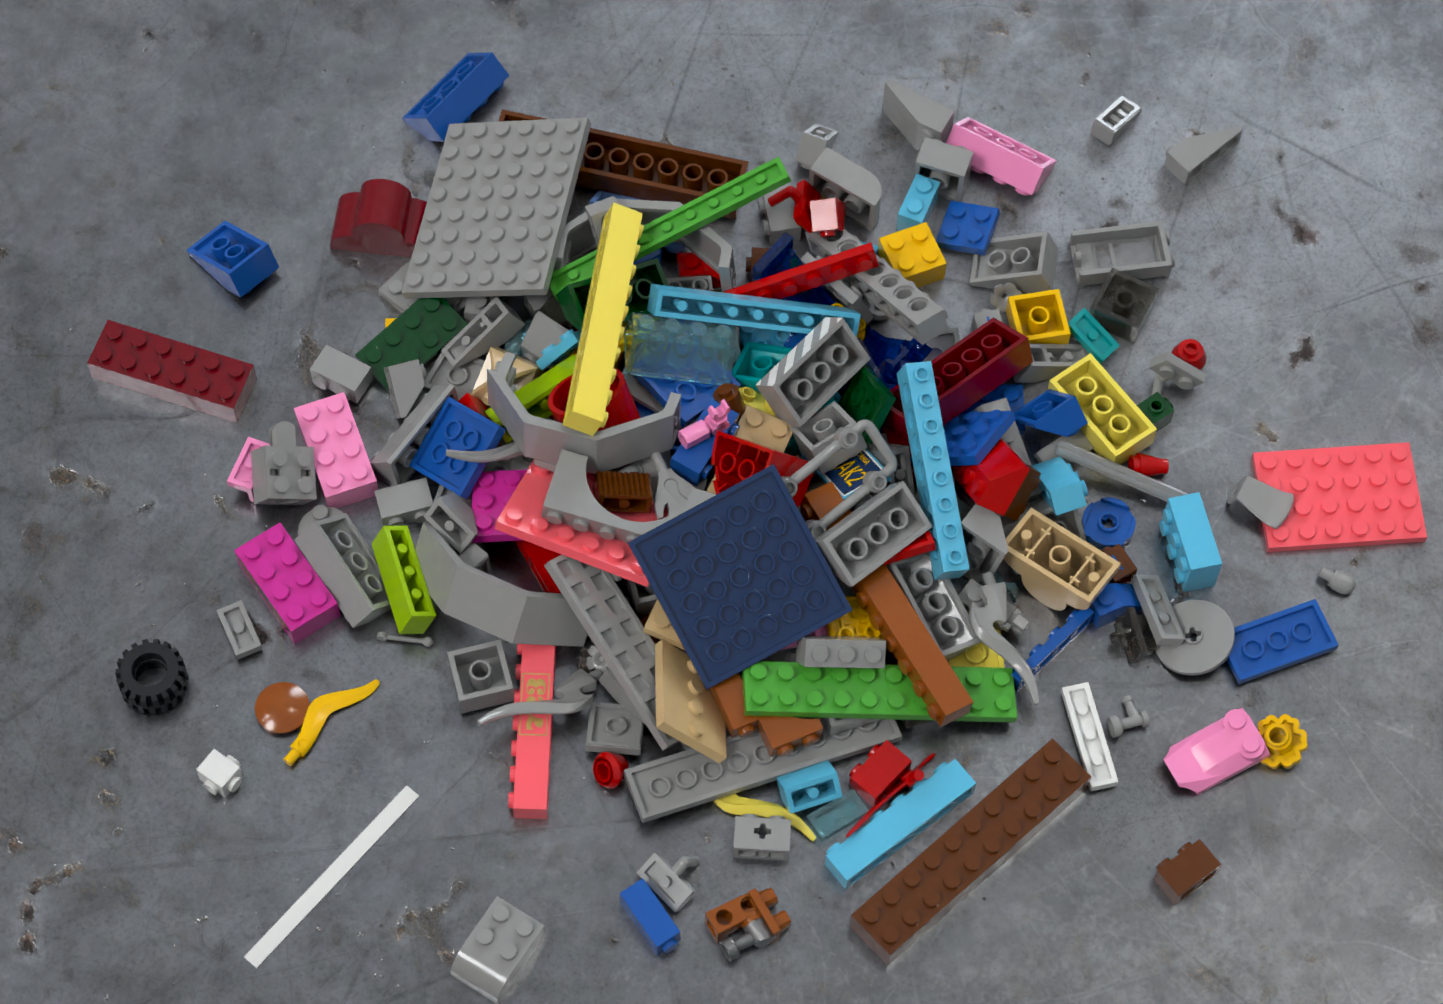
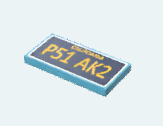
M864 449L857 456L849 458L835 469L823 475L817 469L814 472L825 484L832 481L844 500L863 485V477L867 472L880 471L884 467L867 449ZM799 450L801 457L809 461ZM891 476L887 478V482L892 480Z

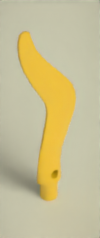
M375 679L358 688L321 695L313 700L307 709L301 731L295 741L289 746L291 750L284 757L283 761L287 765L292 766L300 756L304 757L315 742L328 716L336 710L352 705L371 695L378 688L379 680Z

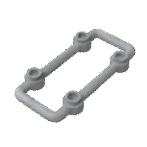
M860 420L851 428H839L835 432L834 441L792 476H781L791 497H794L797 492V485L841 449L854 448L858 442V435L864 430L886 461L887 465L880 471L867 472L863 477V485L819 521L809 520L806 522L814 539L825 533L827 527L870 492L879 493L885 489L887 478L897 469L895 455L870 420Z

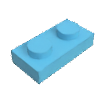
M570 329L560 336L561 342L559 344H551L541 352L543 356L536 361L541 371L554 366L578 347L581 335L579 330L574 332L573 329Z

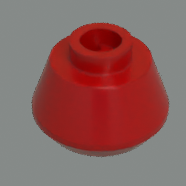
M1186 339L1178 343L1171 353L1199 370L1204 367L1207 360L1203 346L1194 339Z
M607 751L599 753L593 763L595 779L607 789L617 787L625 779L624 770L629 768L626 759L622 755Z

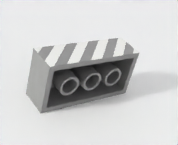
M825 317L756 384V387L779 419L787 422L792 427H801L871 358L843 318Z

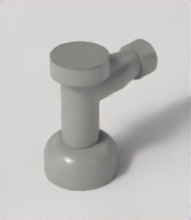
M1131 695L1122 698L1129 717L1123 719L1116 715L1107 717V726L1112 738L1121 736L1125 729L1140 725L1142 727L1150 725L1146 710L1138 712Z

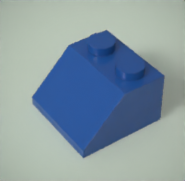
M1048 389L1014 412L1016 423L1066 437L1076 435L1080 428L1088 423L1076 396Z

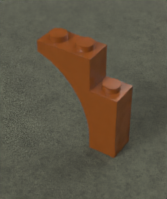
M738 673L709 688L731 737L739 735L740 738L749 736L757 728L770 757L777 754L779 757L788 755L794 751L795 747L802 744L805 747L818 742L819 737H821L823 727L819 719L744 716L743 683Z

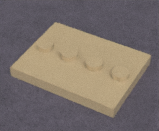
M663 639L655 644L656 728L720 763L727 758L725 722L710 689L706 690L687 653Z

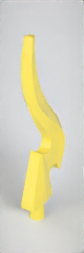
M736 793L713 800L720 809L733 815L754 814L763 818L775 815L783 816L785 819L791 820V826L804 834L812 842L816 840V836L806 823L795 813L790 814L787 808L781 805L739 797Z

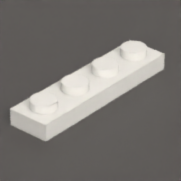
M1089 683L1062 687L1061 694L1083 768L1091 776L1090 791L1117 786L1118 778Z

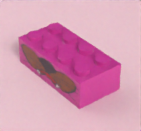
M281 523L276 524L234 550L239 566L294 644L340 617L337 601Z

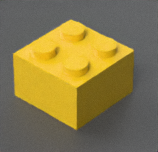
M927 222L879 238L877 253L879 258H884L894 270L898 269L902 276L908 281H913L917 288L945 279L947 263Z
M1059 289L1008 297L1006 316L1009 327L1028 337L1029 344L1069 343L1071 333Z

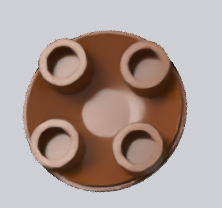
M274 683L266 687L257 697L255 715L258 722L268 733H288L302 727L307 709L310 706L309 699L304 690L293 683Z

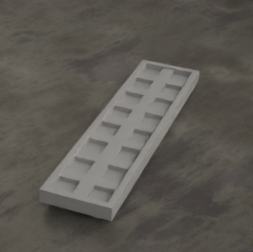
M564 555L548 561L544 567L662 751L680 742L656 728L655 644L649 634L643 632L644 626L609 572Z

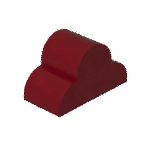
M388 179L368 180L361 185L360 192L346 193L339 198L330 240V249L411 258L427 202L412 198L409 189L396 181Z

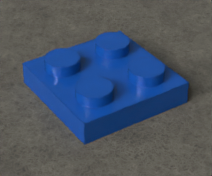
M950 201L936 239L938 247L985 256L1000 217L999 208Z

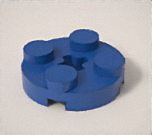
M1111 497L1101 498L1100 501L1089 504L1083 513L1081 521L1087 542L1100 549L1108 546L1112 548L1118 544L1123 548L1132 538L1136 525L1135 517L1129 511L1128 505L1119 499ZM1107 519H1111L1115 527L1105 528L1101 521L1106 522Z

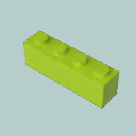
M574 354L515 392L516 397L529 414L544 419L552 415L548 406V397L562 380L573 374L576 360ZM492 408L485 411L489 420L505 428ZM506 430L502 439L507 444L513 439Z
M383 526L371 545L399 634H424L436 617L408 526Z

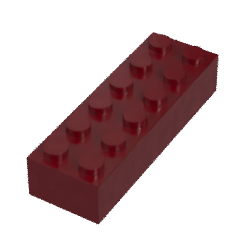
M993 317L931 361L943 426L1033 362L1028 337ZM898 384L890 389L896 400L883 426L909 442Z
M107 320L87 362L91 377L235 423H238L257 381L253 364L111 320Z

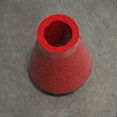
M1136 453L1129 456L1128 468L1150 477L1167 474L1169 462L1168 459Z

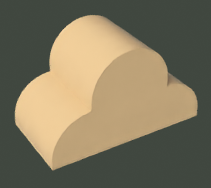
M1033 508L1029 509L1006 538L1008 552L1004 560L1012 569L1022 575V583L1027 591L1040 603L1054 610L1062 611L1068 605L1080 610L1088 609L1121 567L1120 562Z

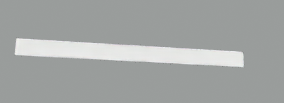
M406 785L244 958L257 968L419 795Z

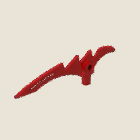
M936 753L930 754L913 770L906 771L900 777V783L892 787L888 794L879 800L851 828L846 837H850L905 786L909 788L918 781L923 780L924 773L921 769Z

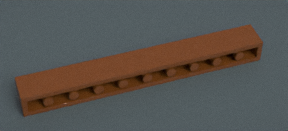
M831 481L805 494L800 505L801 514L806 521H819L840 504L843 498ZM850 509L827 527L826 531L851 514ZM882 564L851 588L855 592L859 606L865 608L869 614L873 628L879 630L886 641L887 650L891 653L893 652L897 658L901 672L911 680L915 694L921 697L927 705L929 716L942 727L968 714L974 702L886 565Z

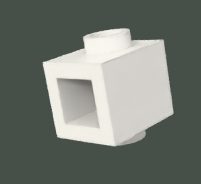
M215 749L196 769L199 779L204 782L203 786L214 795L219 793L226 798L230 792H235L242 783L241 764L231 755L225 757Z

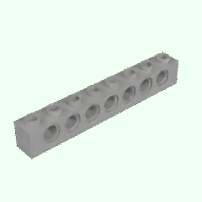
M845 227L842 232H836L835 237L821 238L820 234L814 232L810 234L805 232L810 252L816 257L819 255L821 258H825L863 245L856 235L852 236ZM876 255L878 267L845 277L849 285L856 287L866 299L922 345L949 330L946 321L948 315L945 308L941 304L937 305L932 301L926 292H921L913 281L905 279L898 269L894 270L889 266L884 258H879Z

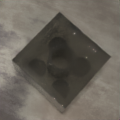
M1112 268L1091 305L1089 313L1107 332L1134 344L1156 304L1159 288Z

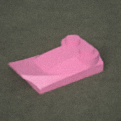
M1243 708L1229 711L1224 718L1171 746L1163 760L1179 787L1191 789L1199 795L1269 758L1270 753L1250 716Z

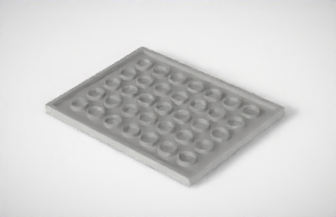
M589 118L449 124L401 292L403 296L409 299L547 295L591 127Z

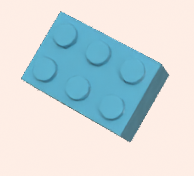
M1200 492L1168 498L1166 508L1163 509V518L1159 521V527L1162 536H1166L1168 541V557L1170 560H1174L1176 566L1174 569L1176 582L1178 584L1181 583L1183 592L1215 586L1222 561Z

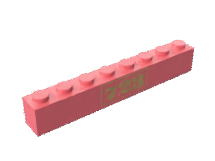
M517 644V655H522L521 664H516V680H520V689H515L514 703L554 700L557 645ZM553 714L513 715V731H517V740H512L511 757H516L515 766H510V782L514 783V792H509L508 808L513 809L514 818L548 819Z

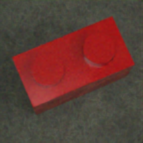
M888 740L881 746L879 744L875 745L868 753V759L864 764L858 763L849 774V788L871 807L883 799L890 789L901 781L900 777L911 768L912 760Z

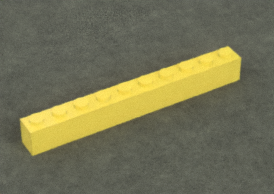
M613 202L603 219L563 426L594 436L599 427L603 428L608 419V412L605 410L606 406L610 403L613 393L609 389L617 372L613 367L621 351L617 346L625 330L621 325L628 313L629 307L625 304L632 292V286L629 283L636 271V265L633 262L639 253L640 245L637 244V241L640 239L644 229V225L641 224L643 213Z

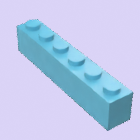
M956 759L948 764L943 762L934 770V775L927 780L923 778V780L918 781L912 787L913 790L906 796L901 794L892 801L890 808L884 812L883 810L876 812L870 818V823L863 828L860 827L842 844L839 842L833 844L826 852L825 866L845 890L974 794L976 782Z

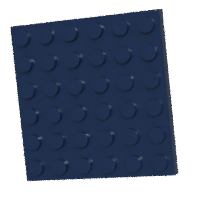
M774 464L627 543L706 690L852 611L849 602Z

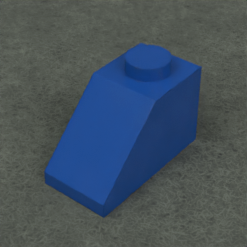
M1121 583L1106 585L1090 605V608L1094 611L1092 622L1096 629L1142 609L1133 585Z

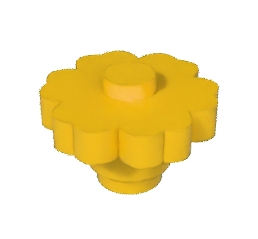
M1283 714L1279 719L1274 715H1269L1258 722L1259 733L1270 753L1269 758L1261 761L1262 765L1268 766L1273 770L1278 769L1280 765L1290 769L1301 762V753L1308 749V736L1305 730L1300 729L1299 720L1291 718L1288 714Z

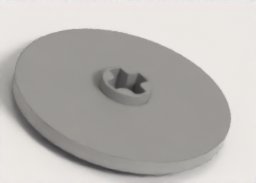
M1187 600L1172 606L1185 640L1181 645H1157L1153 636L1154 649L1160 661L1170 670L1183 675L1205 674L1223 664L1229 657L1235 642V631L1228 614L1218 605L1204 600ZM1193 633L1197 634V641L1192 642L1190 639Z

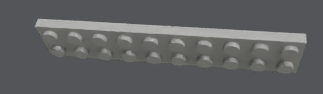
M796 717L820 720L823 731L818 742L807 747L803 744L794 748L793 752L779 757L778 754L770 757L756 728L754 733L740 738L739 735L733 738L731 736L727 737V758L720 763L692 748L625 769L624 777L641 821L644 823L776 781L777 777L825 761L832 763L870 751L875 745L879 744L881 746L886 740L890 743L901 741L902 735L895 719H882L830 735L823 718Z

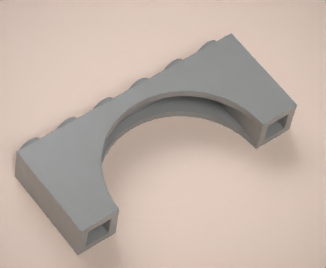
M562 449L543 504L541 517L546 518L547 521L553 524L563 523L572 526L577 531H590L599 534L604 539H617L627 544L716 494L693 488L684 505L663 519L650 522L625 520L603 508L592 495L586 478L588 456Z

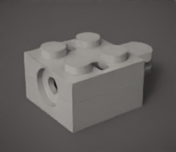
M282 421L269 428L270 446L265 445L251 451L254 504L304 505L317 500L313 447L296 446L295 426L292 423Z

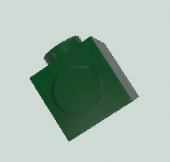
M1158 391L1137 405L1157 428V431L1171 423L1174 413L1173 405L1167 398H1163Z

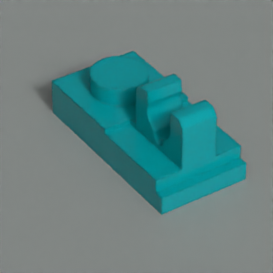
M1085 307L1068 322L1070 333L1100 364L1120 346Z

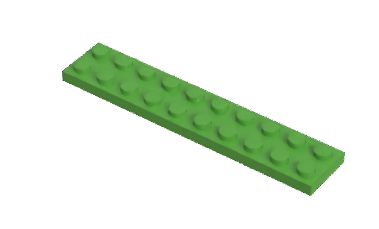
M758 661L742 670L744 716L933 720L927 712V705L921 697L915 694L911 680L901 672L898 665H885V668L804 667L798 662ZM951 666L974 702L968 714L954 721H1016L1017 709L1012 668Z

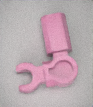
M724 399L721 400V404L714 409L713 406L708 408V415L704 421L701 419L678 431L679 441L685 449L710 438L711 433L716 435L717 431L724 432L730 426L727 414L731 408Z

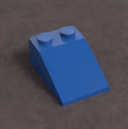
M227 221L222 222L186 250L226 290L240 298L249 293L261 281L270 277L279 268L268 243Z

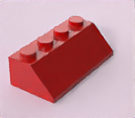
M1002 437L979 465L951 466L953 477L977 505L1003 516L1030 470Z

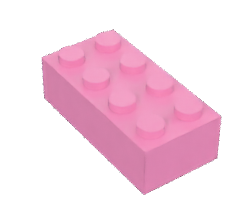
M342 392L295 407L296 421L305 447H313L315 474L327 507L338 509L375 497L374 491L378 490L377 480L345 393Z

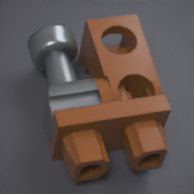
M754 888L748 891L747 894L741 895L705 913L706 926L716 943L720 942L722 951L730 962L740 956L739 951L752 945L762 948L769 943L778 941L780 933L791 926V919L785 910L773 916L771 915L769 908L778 904V898L772 888L760 892ZM740 928H743L745 931L743 935L735 940L727 937V935Z

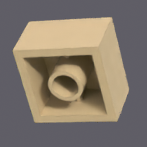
M490 347L471 395L482 400L486 405H489L487 369L494 370L497 361H502L505 352H509L500 347ZM516 355L512 367L516 368V377L513 384L517 385V391L544 373L536 363Z

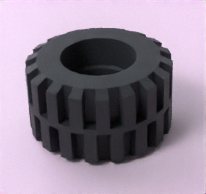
M148 639L142 640L141 645H137L136 642L132 644L130 651L125 649L122 653L124 659H118V668L115 669L116 681L125 702H128L132 709L137 707L140 713L145 714L146 710H149L150 715L157 714V710H161L162 713L167 712V707L170 705L173 708L177 706V699L182 700L185 696L184 690L188 689L187 679H189L179 651L175 647L172 648L171 644L166 641L161 644L160 639H153V643H149ZM161 668L167 671L163 680L155 685L145 686L137 682L140 675L148 669Z

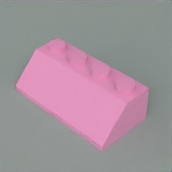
M969 117L953 125L946 144L962 146L973 151L971 165L973 171L981 174L985 172L993 176L992 179L997 183L1003 185L1008 183L1016 187V192L1025 196L1033 195L1039 191L1057 161Z

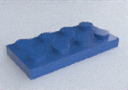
M1313 599L1234 627L1235 642L1226 660L1239 685L1334 651L1338 648L1339 644L1317 600Z

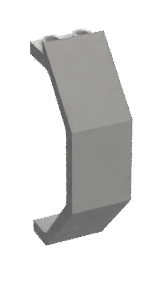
M616 199L619 204L623 203L625 207L643 213L642 225H646L683 206L680 202ZM586 212L565 224L553 272L597 250ZM708 225L674 241L683 244L720 274L722 292L735 288L737 278L733 247Z
M505 352L502 361H497L494 370L487 369L488 403L525 457L557 464L561 450L564 449L588 456L586 472L596 474L598 471H609L650 457L655 452L673 449L678 431H680L681 394L671 392L666 406L661 412L596 431L594 436L563 426V423L536 417L527 412L515 395L517 385L513 384L516 377V368L512 366L516 359V354Z
M427 520L423 523L415 551L429 595L444 614L512 644L584 647L587 632L562 594L527 591L465 564Z

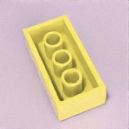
M1091 353L1049 380L1048 389L1076 396L1088 422L1080 429L1099 456L1122 465L1129 459L1130 455H1135L1153 444L1157 428Z

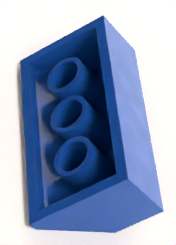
M493 52L467 53L402 119L430 141L444 142L449 124L467 123L471 119V114L476 109L484 106L488 101L487 98L492 93L500 90L504 86V81L510 75Z

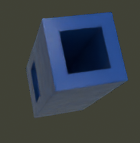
M643 878L619 893L621 905L657 956L662 952L665 954L670 953L678 947V942L681 941L680 930Z

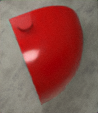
M717 431L711 465L715 466L716 480L713 481L716 495L773 464L780 476L790 477L809 461ZM812 473L797 485V492L792 497L797 508L806 494Z

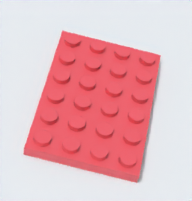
M1409 442L1255 452L1252 454L1255 479L1280 491L1294 495L1292 509L1279 528L1274 529L1262 522L1267 552L1425 542L1427 539Z

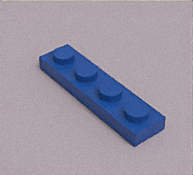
M1090 607L1080 611L1075 609L1066 619L1067 623L1062 628L1057 626L1052 630L1046 643L1043 645L1039 643L1029 653L1030 657L1026 662L1031 667L1034 676L1092 622L1094 611ZM1012 668L1014 689L1019 691L1025 683L1017 671Z

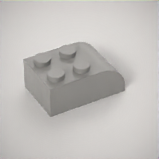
M826 147L810 168L809 184L821 196L827 199L836 198L846 203L845 217L873 232L879 221L882 194L880 181L862 164L854 163L845 158L841 152L833 151Z
M497 896L459 950L451 967V976L492 1002L499 1004L545 938L544 925Z

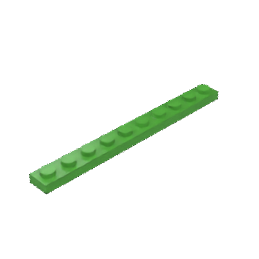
M779 156L644 225L642 235L637 241V244L640 245V250L634 262L791 182ZM597 250L553 272L549 286L557 301L556 294L566 285L592 278Z

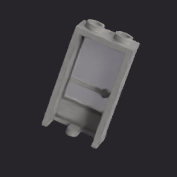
M1156 221L1071 231L1069 247L1078 288H1084L1086 285L1164 276L1169 278L1171 268L1175 266L1173 252H1169L1168 249L1170 236L1168 230H1164L1163 222Z

